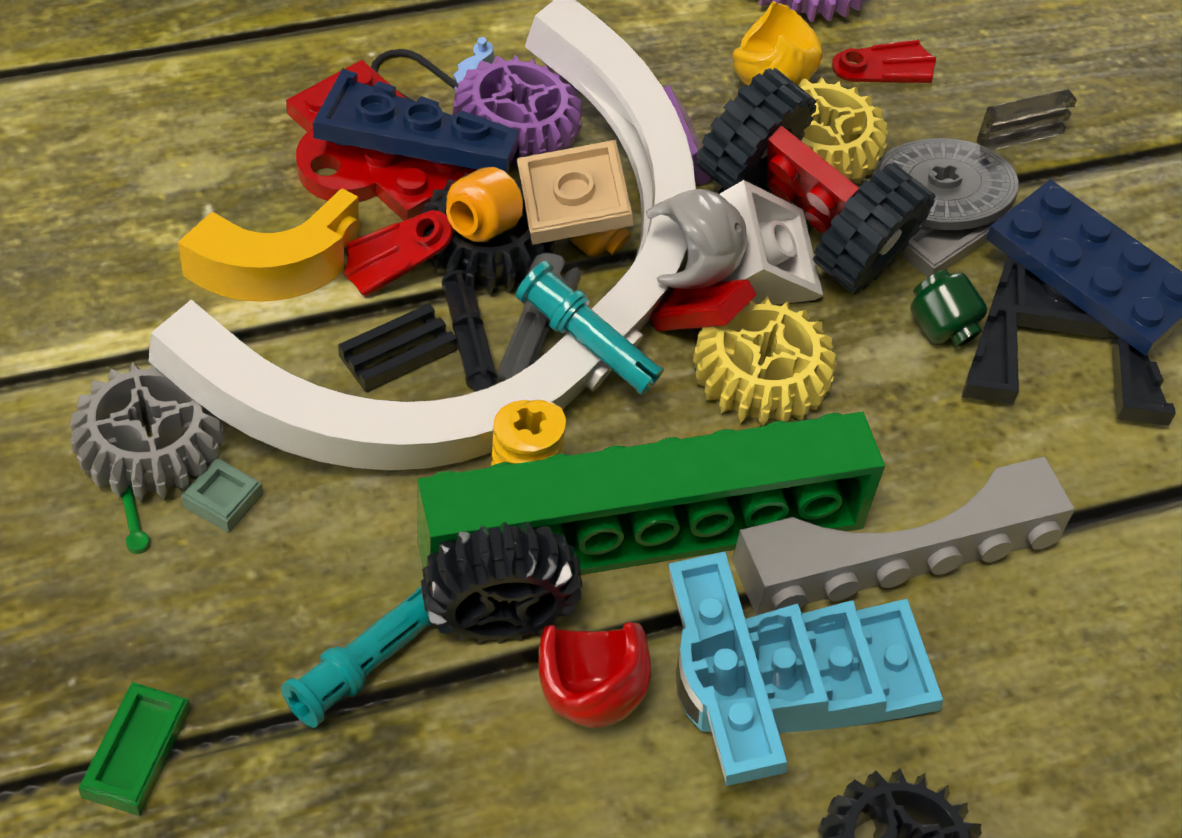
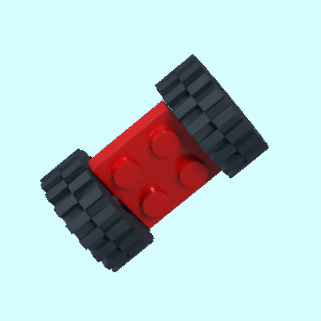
M766 69L763 75L759 73L754 76L749 86L745 84L738 90V96L733 101L730 99L723 107L726 109L723 114L715 118L711 124L713 129L705 134L701 142L704 146L698 150L697 157L699 159L696 161L697 166L726 190L743 180L760 187L768 182V187L775 196L789 203L792 201L796 206L803 209L807 221L812 227L823 234L820 238L822 242L815 248L814 253L816 255L813 257V261L849 292L858 294L861 289L865 290L869 287L873 279L877 280L882 275L883 270L892 265L896 260L895 257L901 250L904 251L909 245V240L917 234L922 227L920 224L930 214L931 211L929 210L934 206V198L936 196L894 162L893 164L885 165L883 170L879 169L875 172L869 182L865 181L860 187L856 186L801 141L805 135L804 129L810 126L813 120L811 115L816 112V100L778 69Z

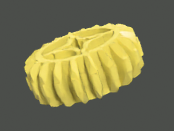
M822 77L817 83H811L807 79L802 78L798 86L816 100L815 105L817 107L816 112L811 115L813 120L810 126L804 129L805 135L801 141L851 182L860 185L866 175L873 174V170L877 168L878 162L885 152L887 145L885 143L887 122L882 118L883 109L873 107L872 97H860L858 95V87L851 89L842 87L840 80L833 85L827 84Z
M768 296L761 304H755L751 300L727 325L702 327V331L698 334L697 347H695L693 356L694 368L697 369V385L705 387L706 400H720L721 414L730 410L737 411L740 423L748 416L757 418L761 427L768 422L769 418H774L776 421H789L790 416L802 421L804 416L808 414L809 409L817 410L818 406L823 402L824 396L831 389L836 367V354L832 352V337L823 335L822 322H808L807 309L796 313L790 310L789 301H786L782 306L772 305Z

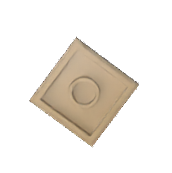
M616 140L517 158L532 245L634 226Z

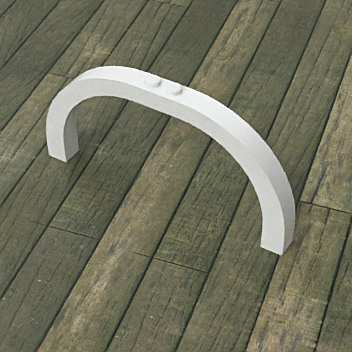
M553 0L535 15L525 48L571 83L603 115L626 151L638 185L642 221L636 259L620 281L592 308L595 313L637 347L643 338V334L639 331L649 321L652 312L660 304L669 288L665 284L659 283L657 277L677 273L687 249L685 236L676 222L664 215L649 219L646 211L679 193L696 189L693 160L687 137L677 112L662 85L645 62L618 34L576 0ZM193 300L186 303L151 332L148 360L188 396L222 421L250 437L285 452L319 462L352 468L378 470L432 468L460 463L492 453L494 418L502 407L514 401L539 399L551 401L564 409L586 387L591 391L596 390L612 370L568 332L534 364L512 378L487 389L435 401L399 402L368 399L317 386L286 372L241 342Z

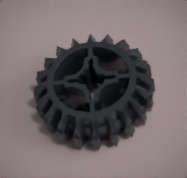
M447 179L443 190H433L430 202L425 203L422 213L436 210L447 215V193L451 185L456 181ZM521 180L516 181L523 200L522 216L518 223L486 242H473L463 237L457 231H454L447 247L427 260L432 262L436 275L462 269L466 271L467 286H473V288L477 285L485 286L490 295L495 286L498 285L504 286L511 292L516 280L522 283L537 255L543 253L553 254L555 241L532 245ZM430 225L424 230L423 237H427L433 232L434 225ZM522 231L524 235L517 239L514 235Z
M504 521L499 527L487 528L481 525L479 531L471 534L463 531L459 532L457 541H444L440 543L439 551L427 556V566L422 569V598L425 610L428 612L429 621L437 624L440 633H453L455 640L460 641L474 638L477 644H481L486 640H497L501 644L504 639L516 638L521 641L524 635L530 633L541 635L543 634L544 627L549 625L558 626L562 623V616H568L575 612V603L581 600L582 574L579 558L575 556L574 547L568 545L565 535L553 534L551 528L547 526L533 529L530 522H524L517 527L508 526L506 521Z
M901 768L891 774L888 782L877 770L868 775L864 785L854 779L853 782L847 785L843 796L837 795V797L831 800L827 809L829 815L822 818L818 827L820 838H854V830L869 820H873L876 827L873 834L874 838H979L982 832L981 824L963 821L969 812L968 802L952 806L947 801L950 794L949 785L941 787L937 792L926 788L928 782L925 773L918 776L914 784L907 783Z

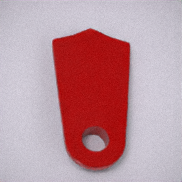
M917 39L878 44L860 49H846L834 56L832 70L838 77L850 82L932 83L936 57L928 53Z
M427 211L348 242L347 264L344 275L355 284L364 297L372 295L447 247L453 235V228L448 221L447 215L441 211ZM434 225L433 232L429 236L423 237L424 230L428 226Z

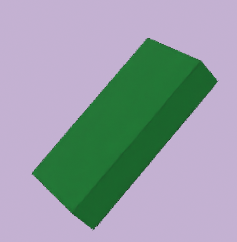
M131 682L78 788L81 798L140 816L191 710L189 699Z

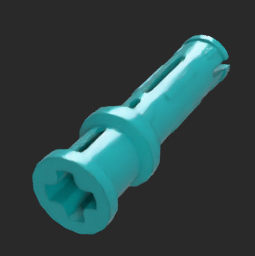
M548 261L538 264L522 281L515 297L522 303L529 301L550 319L549 326L555 332L565 333L568 331L634 387L638 394L642 396L650 389L649 383L653 386L662 375L664 368L654 363L589 308L590 301L587 299V294L582 290L574 291L552 273L553 266Z
M421 586L343 648L337 646L328 648L320 655V663L298 680L290 678L281 685L283 698L298 719L309 727L315 728L324 721L325 711L344 696L354 697L363 689L365 677L373 669L390 658L415 638L417 634L432 624L424 607Z

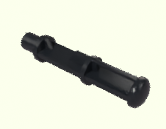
M456 269L450 271L443 276L441 283L452 320V328L457 338L465 381L470 389L477 392L494 386L497 383L498 377L494 369L473 286L466 285L465 270Z

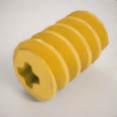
M539 399L514 401L502 407L494 418L491 466L503 462L516 464L543 460L556 454H563L566 417L562 407L551 401Z

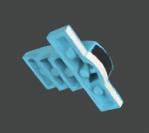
M725 551L668 564L669 577L683 625L676 668L677 695L686 715L699 730L712 732L726 786L787 773V760L779 733L857 726L941 710L943 698L908 599L856 610L852 600L802 614L797 603L745 619Z

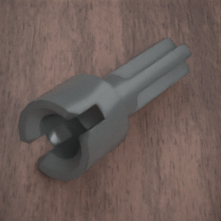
M543 253L534 258L527 275L538 264L548 261L553 266L552 273L572 290H577L581 280V273L578 267L571 269L563 277L560 275L565 264L562 256ZM529 301L523 303L525 307L497 370L499 383L512 378L535 363L550 328V319Z

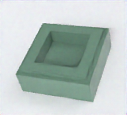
M217 458L181 497L184 508L229 533L263 495L261 482Z

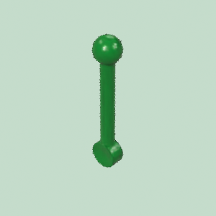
M128 485L127 490L122 494L130 532L126 538V546L131 553L141 554L148 550L150 541L148 535L141 531L132 488Z

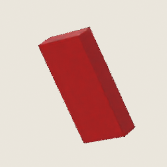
M744 279L724 281L702 289L676 288L657 306L649 319L656 331L727 325L757 294L750 281Z

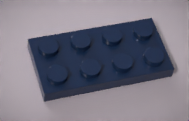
M1051 179L990 226L986 240L1143 355L1147 356L1182 325V271Z

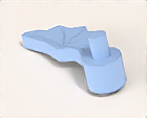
M485 37L478 38V43L473 47L474 56L458 64V71L453 74V79L458 84L465 77L467 70L477 69L480 61L493 63L495 59L493 45L487 42Z

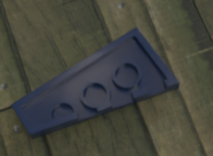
M342 68L313 121L314 139L330 141L341 146L351 145L377 150L388 155L398 154L424 159L435 164H450L476 170L485 167H496L508 173L518 148L519 130L465 111L450 115L442 111L437 101L423 96L416 102L396 95V87L380 81L374 84L373 87L358 82V73Z

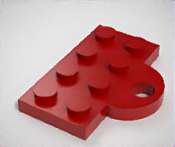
M363 60L345 68L346 70L358 73V82L372 87L378 81L389 84ZM341 71L286 100L287 114L307 132L299 141L296 149L298 178L306 190L320 199L328 201L341 188L358 196V202L377 196L404 221L422 214L425 203L430 202L433 190H443L447 179L458 181L464 177L465 172L471 174L477 171L476 169L456 165L435 164L424 159L398 154L388 155L377 150L351 145L341 146L330 141L314 139L313 121ZM396 90L397 96L405 98L400 92ZM323 168H330L337 171L335 174L329 176H322L315 173L317 170Z

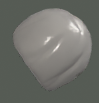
M706 189L688 190L668 198L646 211L649 219L664 215L676 222L685 236L688 248V261L685 270L674 274L658 276L657 281L659 283H663L671 288L702 289L720 283L729 277L739 266L747 245L746 224L735 206L720 194Z

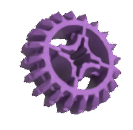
M496 55L492 64L480 61L477 69L466 71L465 77L462 81H459L458 88L455 90L452 115L465 111L519 130L518 148L512 160L518 166L517 158L569 149L573 145V141H575L576 135L580 131L582 100L578 98L577 89L572 84H568L567 80L560 74H554L553 69L548 65L543 67L537 65L535 58L525 62L520 61L514 55L511 61H505Z

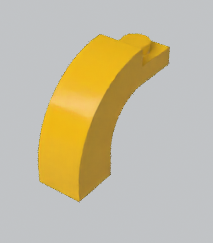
M341 188L306 222L290 230L276 233L249 231L211 212L178 241L183 277L212 293L243 301H278L315 291L345 271L344 247H347L348 242L357 238L361 227L358 196Z

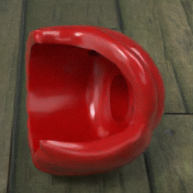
M627 622L622 629L593 632L586 630H562L555 628V625H549L544 628L539 645V678L545 699L555 713L576 724L597 728L622 721L640 705L648 692L651 678L649 645L642 625Z

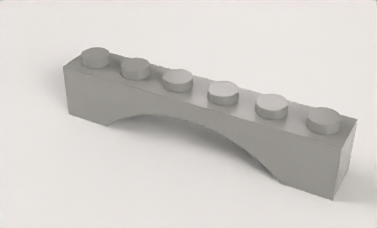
M1044 456L996 468L985 486L966 505L932 523L914 529L889 533H851L819 527L792 517L740 530L732 561L757 616L797 603L799 608H802L805 604L828 598L831 601L844 600L859 590L879 585L884 588L895 587L910 577L930 572L935 575L945 574L956 569L961 564L981 559L985 562H993L1005 557L1012 551L1028 547L1033 549L1047 548L1062 537L1063 531L1075 509Z

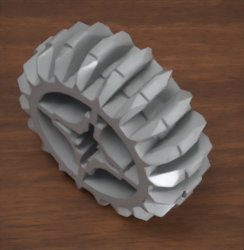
M132 361L130 370L127 373L120 374L111 369L108 377L109 382L107 383L92 380L91 395H80L77 404L78 411L71 413L72 437L70 441L73 453L77 454L80 469L84 471L85 475L92 476L93 482L96 483L99 489L110 485L112 492L115 493L117 498H120L127 490L128 485H130L134 496L140 502L148 491H156L164 500L168 491L167 488L176 486L185 492L189 485L188 477L198 478L207 470L206 465H210L218 458L219 447L223 446V441L225 440L224 426L222 425L224 421L188 396L153 365L149 369L140 370ZM144 423H148L153 435L151 438L147 436Z

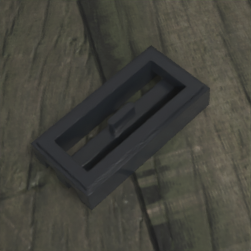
M429 303L338 344L339 357L366 392L457 350V338L452 331L446 332L445 322L441 317L435 318V310ZM434 337L433 340L407 351V348ZM387 357L389 358V360H387V361H385V362H383V363H381V364H379V365H376V366H374V367H372V368H370V369H368V370H366V371H365V369H364V368H366V367H368V366H370V365H372V364H374V363H376V362H379V361H381V360H383V359H385V358H387Z

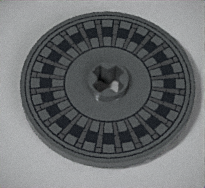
M930 138L907 142L885 153L880 158L877 168L873 170L874 174L879 169L883 170L885 165L893 164L894 162L935 194L934 206L929 210L931 212L927 219L920 224L922 227L931 229L963 230L992 223L1004 216L1013 207L1018 193L1019 181L1017 174L1005 158L987 147L958 139Z

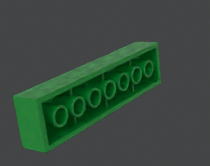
M864 411L849 414L829 413L820 418L795 422L776 421L766 426L736 431L733 429H723L713 434L683 439L669 437L656 443L629 447L616 445L605 448L602 451L576 455L556 454L547 459L516 464L503 462L492 465L489 468L463 472L443 471L430 477L417 478V544L422 567L425 568L427 566V556L438 552L440 543L444 541H457L459 532L463 531L471 534L479 531L481 525L487 528L499 527L504 521H506L508 526L517 527L524 522H530L533 529L547 526L551 528L553 534L565 535L568 545L574 547L575 556L579 558L581 574L585 575L735 550L740 530L792 517L824 528L846 532L864 528L885 464Z

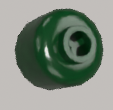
M943 269L929 276L914 288L913 293L916 297L911 303L910 310L933 344L943 345L952 341L955 347L959 348L972 341L982 332L978 324L986 316L987 306L964 273L950 274L947 269Z

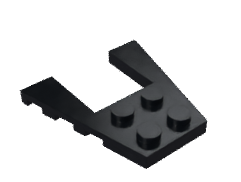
M1007 256L962 391V397L1014 404L1019 393L1017 326L1080 334L1112 340L1117 419L1169 426L1176 411L1173 403H1167L1163 395L1161 385L1164 380L1157 362H1150L1148 355H1143L1025 267Z

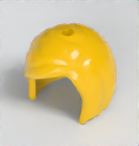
M772 1L766 12L747 31L740 47L734 49L732 58L736 74L748 86L751 84L754 76L759 73L763 75L764 71L769 68L772 70L774 68L778 69L795 84L799 85L802 78L809 81L815 74L823 53L822 44L809 24L795 10L790 9L788 5L777 4L775 1Z

